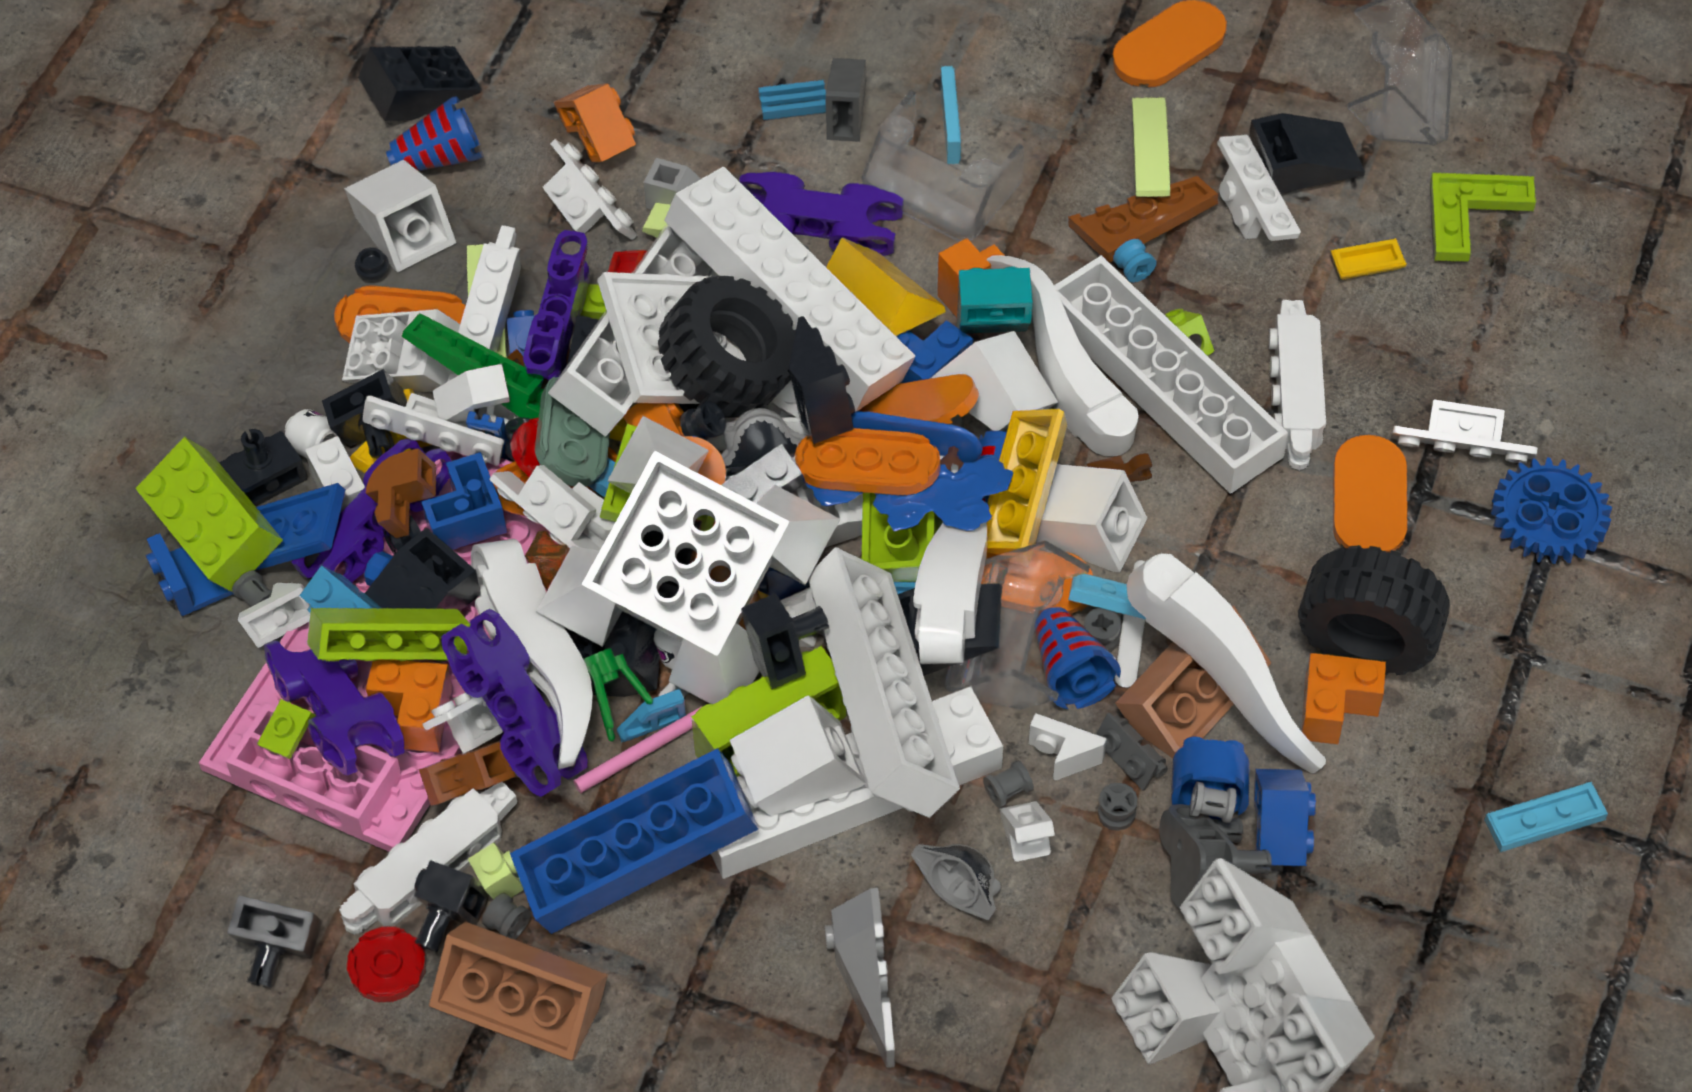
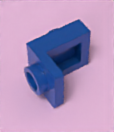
M534 310L513 312V318H506L510 354L517 349L524 356L531 322L534 316H536L534 315Z

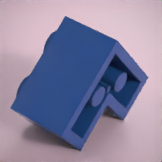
M947 320L924 341L909 330L897 335L896 337L915 355L903 381L899 384L930 379L973 344V338Z
M481 452L446 463L453 492L422 501L427 528L452 550L507 533L503 508L495 487L489 480L490 475Z
M1255 769L1256 850H1269L1272 860L1271 865L1306 866V854L1313 853L1314 833L1313 830H1308V816H1315L1316 797L1315 793H1311V782L1305 781L1302 770Z

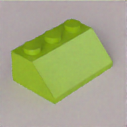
M864 492L861 559L891 573L893 582H916L925 550L934 534L941 527L942 519L933 511L925 513L918 525L894 532L887 522L888 515L880 513L873 505L876 495Z

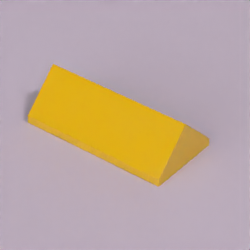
M841 238L826 266L895 336L946 312L943 304L880 253L847 239Z
M1060 409L1012 411L999 461L1003 463L1005 469L1012 470L1014 473L1007 490L989 495L987 504L992 518L987 521V552L1026 562L1031 561L1067 429L1064 411Z

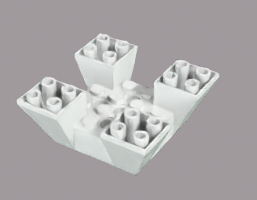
M643 416L608 479L609 483L625 490L631 495L600 551L572 546L536 612L602 647L621 612L624 611L682 642L669 682L710 704H715L728 697L734 689L753 683L760 671L753 659L747 631L738 624L742 618L741 608L749 605L768 568L771 567L806 585L840 519L776 485H773L756 504L697 473L709 450ZM701 515H709L714 518L715 525L708 531H700L695 528L694 522ZM652 530L661 532L664 536L661 544L656 547L646 546L643 543V537L647 532ZM683 548H691L696 551L697 558L693 563L683 565L676 560L677 553ZM719 565L726 566L731 571L729 579L722 583L713 581L709 576L711 570ZM666 581H673L678 584L679 591L672 598H663L658 594L660 585Z
M1216 859L1180 906L1186 921L1197 936L1212 965L1152 952L1146 953L1111 999L1116 1010L1125 1022L1134 1038L1136 1046L1140 1049L1148 1064L1158 1062L1207 1040L1210 1049L1214 1052L1225 1071L1229 1082L1233 1085L1222 1088L1220 1092H1328L1375 1036L1294 903L1224 859Z

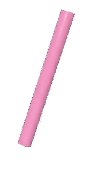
M701 707L573 780L579 793L585 792L691 730V716L696 714Z

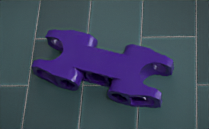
M779 172L746 173L740 176L739 182L792 234L829 239V246L833 251H835L841 238L874 250L882 256L894 253L895 233L890 229L875 226L872 223L879 220L895 221L902 218L904 198L872 185L858 183L846 184L842 187L841 194L806 190L801 178ZM755 184L760 186L762 189H753L748 185ZM889 203L892 204L895 208H888L881 206L879 204ZM872 240H882L887 244H877Z
M564 230L555 240L547 266L548 279L538 314L534 316L531 322L523 361L527 374H538L543 376L544 379L550 380L553 377H559L567 366V351L576 317L581 314L590 279L589 266L585 261L588 244L583 232ZM569 241H574L581 245L579 252L573 255L565 254L561 247Z
M408 438L399 441L368 468L363 478L365 488L339 515L332 548L319 552V556L309 567H306L304 564L305 557L292 560L291 563L301 576L311 578L321 566L334 571L341 561L346 566L343 576L351 583L365 573L367 563L372 556L384 549L383 527L379 525L375 516V508L378 504L366 494L368 480L376 467L390 456L404 452L408 448L411 450L419 448L423 452L416 440ZM441 449L430 450L425 454L433 462L440 459L442 463L441 471L436 476V497L449 479L446 463L452 461L446 451ZM428 499L410 503V510L415 512L422 511V501Z
M489 608L470 620V628L460 624L442 635V648L453 674L468 695L475 698L482 697L504 732L500 741L502 753L512 770L521 778L531 792L542 797L561 785V776L569 779L588 767L587 755L582 746L576 759L575 767L569 766L558 769L560 734L556 713L552 706L548 707L528 676L526 672L530 664L528 652L517 634L509 627L499 613ZM484 620L491 622L495 627L496 636L493 640L488 637L483 629ZM455 636L463 639L469 650L468 654H462L456 649L454 645ZM537 765L546 773L548 778L547 785L541 784L536 779L534 770Z
M275 640L264 644L265 659L272 674L275 689L282 699L289 703L301 698L306 700L316 714V717L308 720L311 738L324 759L334 765L342 774L348 776L358 772L356 767L357 757L354 751L360 745H378L388 755L393 757L405 753L404 737L396 721L393 707L385 696L378 692L363 698L352 683L351 679L358 677L359 673L355 659L325 661L318 659L311 649L304 652H292L286 650L279 641Z

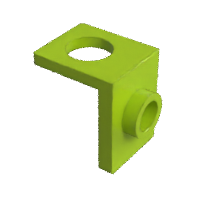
M1175 309L1165 314L1188 338L1192 334H1198L1202 341L1200 349L1207 356L1215 351L1201 314L1184 311L1183 309Z
M281 699L257 745L284 758L291 759L308 727V720L316 717V715L311 711Z

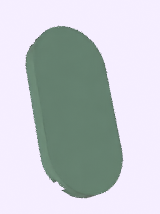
M553 377L545 386L541 396L535 443L537 460L540 465L546 466L569 486H575L579 482L584 486L592 485L599 479L606 468L610 432L605 437L548 394L559 378Z

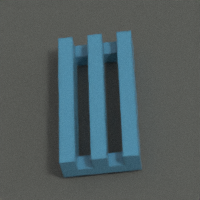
M824 80L760 87L759 98L763 120L825 113L826 90Z

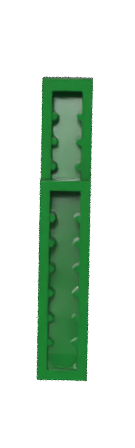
M421 313L403 330L402 338L458 376L465 371L502 364L510 402L502 403L501 405L520 418H539L541 396L544 390L541 388L544 380L543 376L527 374L525 368L518 363Z

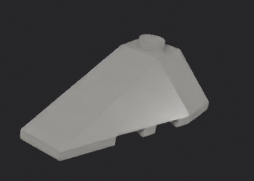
M870 888L831 910L832 925H825L827 949L834 948L836 965L886 1067H895L890 999L887 997L886 961H883L884 935L879 889Z

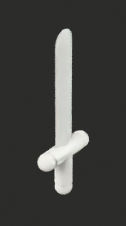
M1137 561L1134 564V569L1145 563V561ZM1123 614L1117 657L1121 674L1120 678L1116 674L1115 681L1121 687L1127 688L1131 687L1137 680L1145 619Z

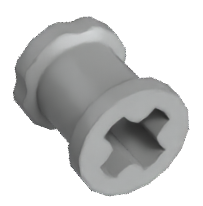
M1196 782L1191 796L1190 816L1197 817L1199 814L1220 817L1223 822L1230 823L1235 809L1236 789L1228 788L1227 791L1204 787L1203 783Z

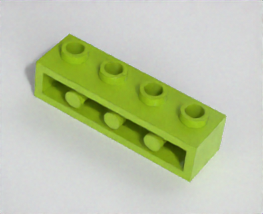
M311 608L307 644L318 659L325 661H339L341 659H359L362 661H376L378 659H396L399 661L432 659L435 661H448L442 648V635L460 624L470 628V623L458 609ZM455 636L454 645L456 649L462 654H467L465 642L459 636Z

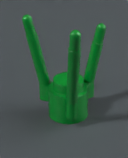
M609 648L583 660L594 684L608 740L614 741V723L604 684L618 679L617 671L621 670L647 704L651 705L653 699L628 667L624 655L614 656L612 649Z

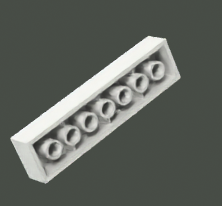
M724 166L675 194L664 221L719 276H734L736 281L743 278L751 281V286L755 288L760 286L768 291L766 295L772 300L776 298L782 304V311L790 315L793 320V330H796L798 318L801 316L805 317L812 328L817 327L821 334L823 345H829L834 352L836 363L838 365L843 364L846 368L850 384L846 386V392L850 394L853 400L855 412L903 381L915 355Z
M666 224L632 272L638 274L718 277V274L668 224ZM607 311L604 312L548 392L553 398L605 437L622 419L634 402Z
M1099 256L1054 285L1077 338L1088 356L1230 494L1284 458L1288 432L1105 258Z
M835 547L814 568L808 580L816 607L821 606L828 620L829 629L823 630L827 641V649L830 652L835 668V676L840 685L843 703L847 709L851 730L859 750V758L867 777L868 788L879 799L889 800L908 811H915L930 818L960 788L891 573Z
M971 686L932 701L959 785L1002 769L1003 745ZM853 732L847 734L846 737L866 784L860 788L770 816L760 807L754 808L747 799L759 830L711 853L723 879L903 808L889 800L877 798L869 790L867 777L859 758V750ZM741 775L737 778L744 792V787L748 785L744 776Z

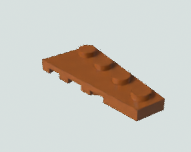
M1195 176L1170 184V196L1136 197L1135 195L1127 198V203L1110 208L1109 204L1095 208L1094 214L1081 217L1080 213L1069 216V227L1110 263L1114 261L1113 255L1116 250L1125 242L1131 239H1139L1143 244L1218 204V193L1201 178Z

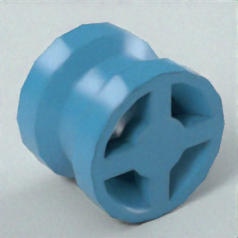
M1131 239L1125 242L1113 255L1116 265L1119 268H1124V275L1129 282H1139L1145 279L1156 267L1157 261L1152 254L1145 252L1146 247L1139 239Z

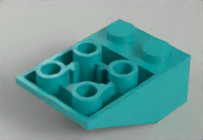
M1011 266L1004 269L972 268L969 270H959L957 328L966 334L1027 331L1031 324L1033 305L1030 268Z

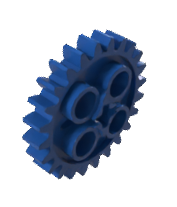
M1547 457L1543 466H1540L1535 458L1532 459L1530 468L1523 463H1519L1516 472L1509 469L1505 479L1499 480L1497 490H1495L1492 499L1491 515L1496 516L1493 525L1494 527H1502L1501 539L1512 537L1511 549L1521 545L1524 547L1522 556L1526 557L1531 552H1535L1537 562H1541L1544 555H1548L1552 564H1556L1558 556H1563L1567 563H1571L1574 553L1583 559L1587 549L1594 552L1598 542L1604 541L1611 522L1609 516L1612 506L1606 505L1609 494L1600 493L1602 483L1596 482L1591 484V472L1582 476L1578 474L1580 468L1578 464L1571 470L1567 469L1564 459L1561 460L1558 466H1553L1550 457Z

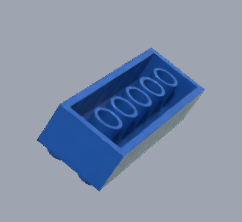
M717 748L511 852L510 855L535 920L552 934L759 830V827L731 763Z

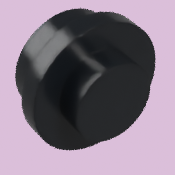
M377 248L363 249L355 260V271L363 279H379L388 272V258Z

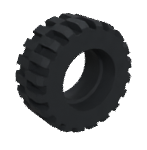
M711 276L690 286L667 313L659 328V354L664 355L661 358L664 370H669L671 373V382L675 387H681L684 391L683 395L690 401L694 399L700 404L711 401L720 407L724 416H730L733 413L734 417H740L747 411L764 408L766 405H769L790 382L789 364L796 330L792 329L793 320L790 315L782 311V304L776 298L772 300L766 295L768 291L760 286L757 288L751 286V281L743 278L736 281L734 276H720L719 278ZM713 331L730 339L741 350L746 361L727 352L717 341Z
M1360 545L1350 546L1347 550L1343 547L1334 549L1318 559L1316 564L1313 565L1298 610V619L1304 636H1307L1308 642L1313 647L1320 648L1321 654L1386 662L1385 676L1389 673L1404 675L1409 671L1415 672L1435 658L1449 615L1450 599L1441 580H1437L1435 574L1429 568H1422L1420 562L1415 559L1404 558L1401 556V553L1393 550L1391 552L1382 551L1381 547L1370 546L1369 548H1362Z

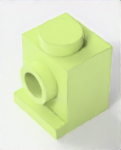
M495 843L468 858L483 888L493 900L501 893H506L513 897L524 890L512 861L511 852L507 851L503 854Z

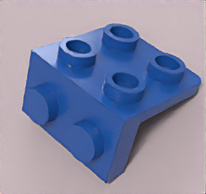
M160 533L147 538L151 553L145 555L154 575L161 574L163 580L158 583L167 602L174 600L181 617L233 594L228 589L209 580L183 547L169 552Z

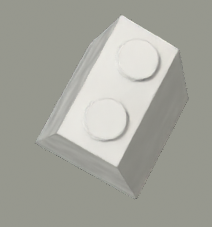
M405 160L397 162L344 188L355 218L378 249L387 256L390 265L396 272L456 243L436 185Z
M1015 331L975 342L931 377L937 378L956 374L970 376L978 389L979 397L969 413L993 431L1008 429L1012 411L1050 409L1058 403Z
M1057 464L1036 543L1072 553L1086 562L1112 572L1120 573L1147 520V516L1125 471Z
M809 695L730 739L735 752L731 756L732 762L739 774L744 776L748 786L744 787V792L748 801L754 808L760 807L770 816L848 792L866 784L840 721Z

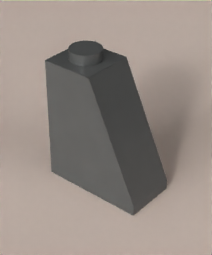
M833 58L825 95L827 140L860 142L866 86V60L851 58Z

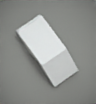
M502 364L465 371L433 390L438 418L452 423L466 421L469 411L474 412V409L510 402Z

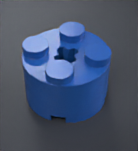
M1200 737L1185 739L1183 747L1173 757L1172 804L1190 805L1193 788L1196 782H1201L1207 788L1227 791L1228 788L1236 789L1234 812L1238 811V815L1242 814L1249 804V759L1244 752L1243 744L1235 740L1225 742L1220 740H1204ZM1209 816L1210 818L1222 819L1220 817Z

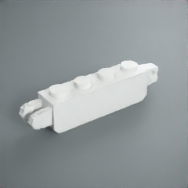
M501 225L496 243L489 242V244L484 243L458 330V333L496 353L521 268L520 249L514 247L517 238L516 229ZM447 368L448 381L458 376Z
M1282 300L1280 314H1277L1275 328H1269L1268 347L1269 349H1275V356L1270 357V377H1276V385H1272L1271 405L1278 406V413H1274L1273 418L1288 432L1285 449H1287L1289 466L1300 471L1304 468L1307 469V466H1309L1310 453L1312 449H1317L1322 444L1323 429L1326 427L1320 320L1313 315H1306L1302 300Z
M503 782L495 784L480 794L472 788L464 796L460 795L454 798L447 809L435 819H429L424 822L418 829V832L405 843L401 842L395 845L388 853V856L375 867L371 866L365 869L358 877V880L354 882L356 892L347 899V902H343L344 904L339 909L346 932L353 933L354 935L356 933L359 934L377 920L383 926L397 925L423 904L415 897L414 885L419 872L423 868H427L430 860L462 872L471 865L468 858L492 843L497 844L501 841L502 829L500 821L517 804L514 792Z

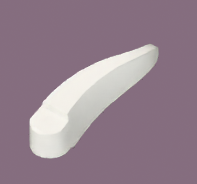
M994 255L987 258V261L991 264V269H1004L1011 266L1030 268L1033 301L1032 319L1039 369L1042 377L1058 401L1053 407L1065 413L1069 431L1074 437H1079L1097 454L1109 457L1119 456L1127 452L1134 442L1138 411L1122 395V392L1105 377L1086 353L1077 338L1052 281L1043 270L1028 261L1003 255Z
M952 463L951 472H958V465ZM943 522L925 550L917 575L913 599L914 607L918 608L915 638L919 643L920 664L963 663L965 639L975 638L978 599L987 555V522L980 524L979 528L972 531L947 526Z
M508 539L475 544L471 550V566L477 572L480 597L475 600L476 610L478 614L489 608L496 611L521 640L530 659L526 672L532 682L546 694L557 716L560 734L558 769L573 766L582 747L592 709L593 693L591 679L585 662L564 626L536 612L546 594V590L536 563H527L519 541ZM484 620L483 625L493 640L496 636L495 627L491 622Z
M1171 554L1155 555L1134 569L1128 578L1126 586L1127 595L1131 605L1146 617L1145 621L1176 643L1204 668L1247 721L1271 746L1311 774L1320 770L1326 763L1325 757L1313 746L1292 720L1278 694L1261 650L1246 624L1232 606L1197 572L1191 571Z

